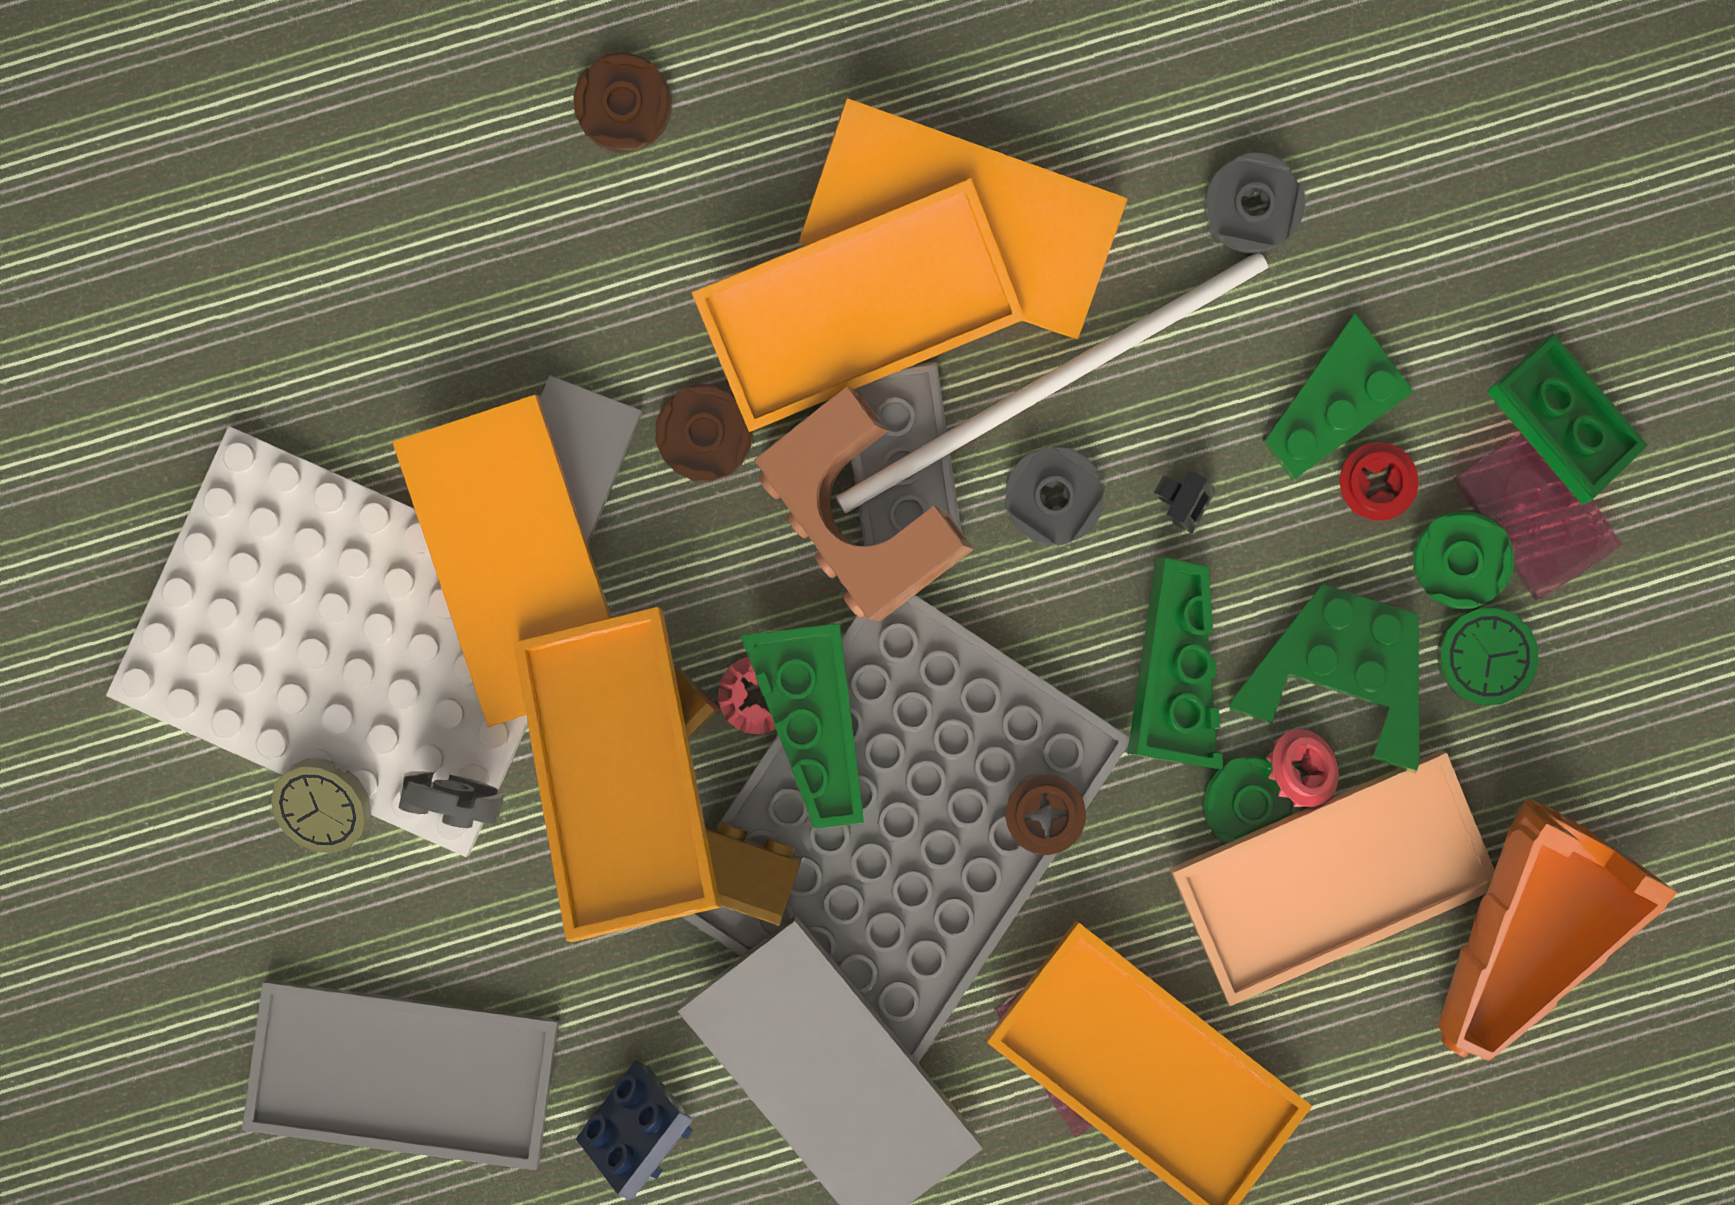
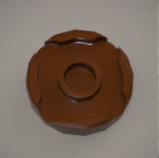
M628 52L607 54L598 59V62L592 64L589 69L586 68L580 75L573 94L575 116L585 135L599 147L617 153L635 152L654 143L666 129L672 112L671 92L662 73L646 58Z
M694 384L677 392L664 403L656 420L655 441L663 460L678 475L694 482H715L732 475L746 461L753 445V431H748L733 392L715 384Z

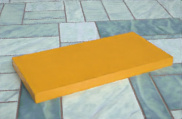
M847 98L798 243L803 245L810 244L971 178L1023 311L1025 320L1022 321L1078 340L1128 198Z
M971 178L691 292L749 432L827 401L846 386L856 389L1025 320Z
M532 395L393 441L488 727L526 715L514 642L612 618L538 395Z
M654 607L514 642L566 941L575 942L720 908L663 610L659 607Z
M1077 921L1069 928L984 1039L994 1049L1194 1205H1239L1312 1108V1105Z

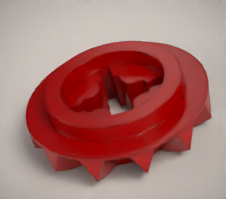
M1374 442L1359 447L1345 458L1338 476L1341 490L1340 497L1350 507L1353 514L1370 521H1385L1401 515L1411 506L1418 491L1419 479L1414 462L1406 452L1389 443ZM1389 465L1390 469L1386 473L1387 477L1384 482L1394 496L1389 492L1385 493L1379 490L1366 498L1365 495L1368 493L1367 489L1370 486V481L1361 470L1377 474Z

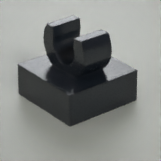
M1190 471L1183 485L1163 475L1154 494L1160 496L1159 500L1171 506L1167 512V516L1176 526L1193 533L1216 490L1208 479Z

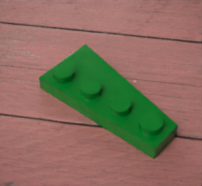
M1156 558L1127 754L1223 770L1222 752H1217L1215 728H1220L1219 707H1214L1212 678L1217 676L1215 658L1210 657L1209 633L1213 631L1208 566L1170 558Z
M840 623L740 635L814 829L864 823Z

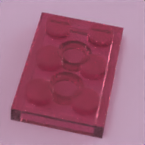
M1522 433L1453 477L1474 510L1493 517L1507 531L1514 547V570L1535 600H1542L1623 546L1594 501L1591 500L1582 505Z

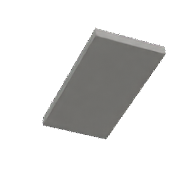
M796 915L678 1007L677 1012L839 1205H909L983 1149V1141Z
M266 980L262 982L242 1131L537 1171L540 1165L559 1019Z

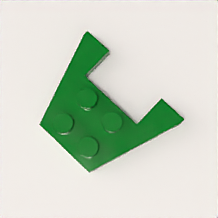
M1322 584L1232 699L1229 709L1272 724L1288 677L1290 676L1387 708L1389 711L1373 759L1416 773L1419 767V615Z

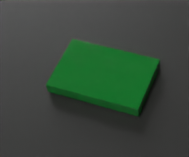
M1553 333L1541 340L1486 391L1582 505L1593 500L1648 446Z

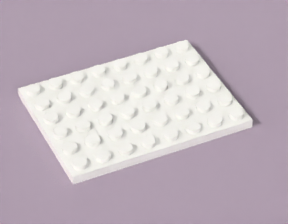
M228 426L106 696L281 775L292 764L305 759H326L337 763L334 766L335 768L340 769L344 773L349 770L360 780L369 796L371 815L464 857L469 856L484 823L474 820L472 828H459L444 824L442 822L443 814L431 811L428 814H414L399 809L400 791L404 774L413 771L434 772L432 782L435 780H448L450 774L486 783L497 788L499 791L528 723L525 715L492 727L487 726L415 509Z

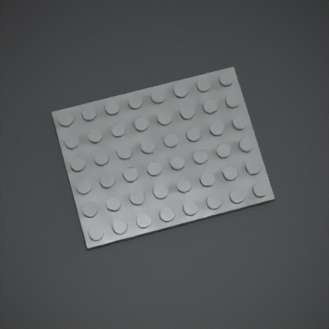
M914 595L882 621L869 620L866 616L862 618L857 616L842 638L864 823L814 829L782 742L777 735L721 822L747 830L746 839L765 845L767 838L796 847L793 855L803 858L780 925L778 926L723 906L682 917L742 957L796 915L919 1063L1056 856V854L1039 855L1029 852L1013 839L1005 819L1009 796L1024 780L1041 774L1053 775L1063 778L1077 789L1084 801L1086 810L1128 747L1130 737ZM1041 793L1042 801H1040L1039 810L1031 811V814H1024V818L1040 821L1042 828L1045 830V836H1049L1048 828L1051 827V819L1059 818V815H1066L1067 811L1051 808L1048 800H1046L1045 793Z

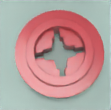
M749 656L738 660L727 669L719 682L718 703L723 715L730 724L745 733L765 734L776 730L772 716L765 707L762 708L759 704H754L751 707L747 706L744 710L740 708L749 695L742 679L745 677L749 683L752 682L756 686H759Z
M1305 729L1288 731L1273 741L1274 750L1266 759L1272 764L1273 769L1268 778L1276 780L1280 787L1278 796L1291 799L1294 807L1307 806L1313 808L1327 802L1335 793L1339 780L1337 760L1327 742L1316 733ZM1300 760L1301 767L1310 774V776L1300 779V771L1292 765V763Z

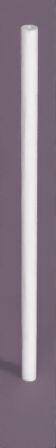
M1260 252L1250 255L836 496L838 504L845 514L1161 331L1267 269L1268 265L1264 256Z

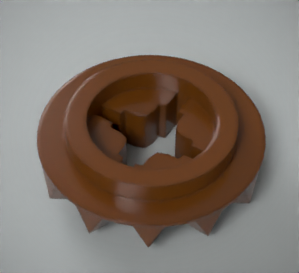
M1041 774L1022 781L1008 798L1005 819L1011 836L1022 848L1039 855H1053L1065 851L1078 840L1084 829L1086 810L1080 793L1072 784L1057 776ZM1041 793H1045L1046 800H1048L1051 808L1067 811L1066 815H1059V818L1051 819V827L1048 828L1049 836H1045V830L1042 828L1040 821L1024 818V814H1031V811L1039 810L1040 801H1042Z

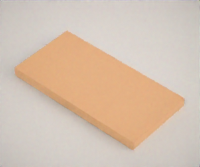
M1443 750L1420 758L1416 773L1403 768L1395 769L1338 794L1322 805L1306 808L1170 868L1225 1001L1229 1006L1486 894L1495 871L1449 756Z

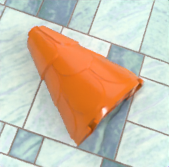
M1526 799L1522 806L1519 807L1516 818L1509 828L1489 888L1478 907L1469 942L1461 947L1438 1022V1028L1444 1034L1441 1037L1442 1043L1462 1057H1466L1468 1053L1490 1061L1556 1007L1558 1000L1602 966L1611 954L1663 912L1677 892L1628 855L1626 857L1623 856L1616 849L1607 845L1604 839L1582 825L1540 802Z

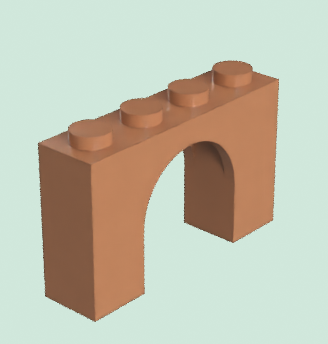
M846 386L755 458L754 461L763 472L758 476L762 486L774 499L777 500L781 497L791 511L786 515V518L792 528L803 539L809 536L819 550L814 555L819 566L829 577L834 578L837 576L846 588L847 592L843 594V598L849 608L859 618L866 616L869 620L882 621L973 551L974 548L948 512L935 505L895 536L877 545L858 546L849 541L840 532L831 512L830 500L833 484L845 465L888 432L861 393Z

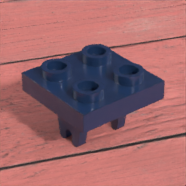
M635 1060L623 1077L618 1080L614 1089L595 1114L587 1121L585 1127L576 1137V1140L615 1192L632 1201L650 1176L657 1179L662 1173L663 1169L659 1164L680 1136L687 1139L693 1132V1129L689 1127L693 1119L647 1065Z

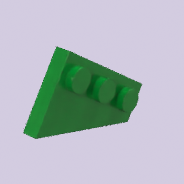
M1356 313L1348 319L1333 344L1322 356L1314 371L1263 440L1291 480L1299 477L1414 392Z

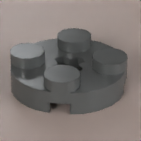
M1259 152L1246 153L1236 157L1235 160L1227 162L1212 177L1204 197V213L1208 221L1210 234L1220 240L1225 246L1241 253H1264L1278 248L1296 231L1305 210V193L1301 183L1298 184L1296 177L1290 172L1291 168L1280 158ZM1252 191L1259 192L1260 201L1267 203V210L1258 211L1256 216L1249 215L1247 208L1241 205V198H1248Z
M1066 447L1044 448L1027 454L1013 468L1005 487V508L1012 524L1023 536L1042 545L1062 546L1083 537L1094 527L1103 509V487L1096 467L1084 455ZM1059 483L1065 488L1062 496L1067 500L1064 508L1055 505L1050 510L1043 505L1045 496L1040 492L1045 485L1053 488Z
M413 771L404 774L398 806L403 811L414 814H428L429 811L443 814L442 822L444 824L459 828H472L474 820L483 823H496L497 817L500 816L504 795H497L498 789L491 785L450 774L448 780H435L434 782H432L434 772Z

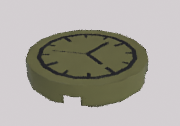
M305 759L292 764L275 783L271 804L274 818L281 829L297 844L315 852L336 853L351 847L365 831L371 815V806L368 793L360 780L349 770L344 773L340 769L335 768L334 766L337 763L326 759Z

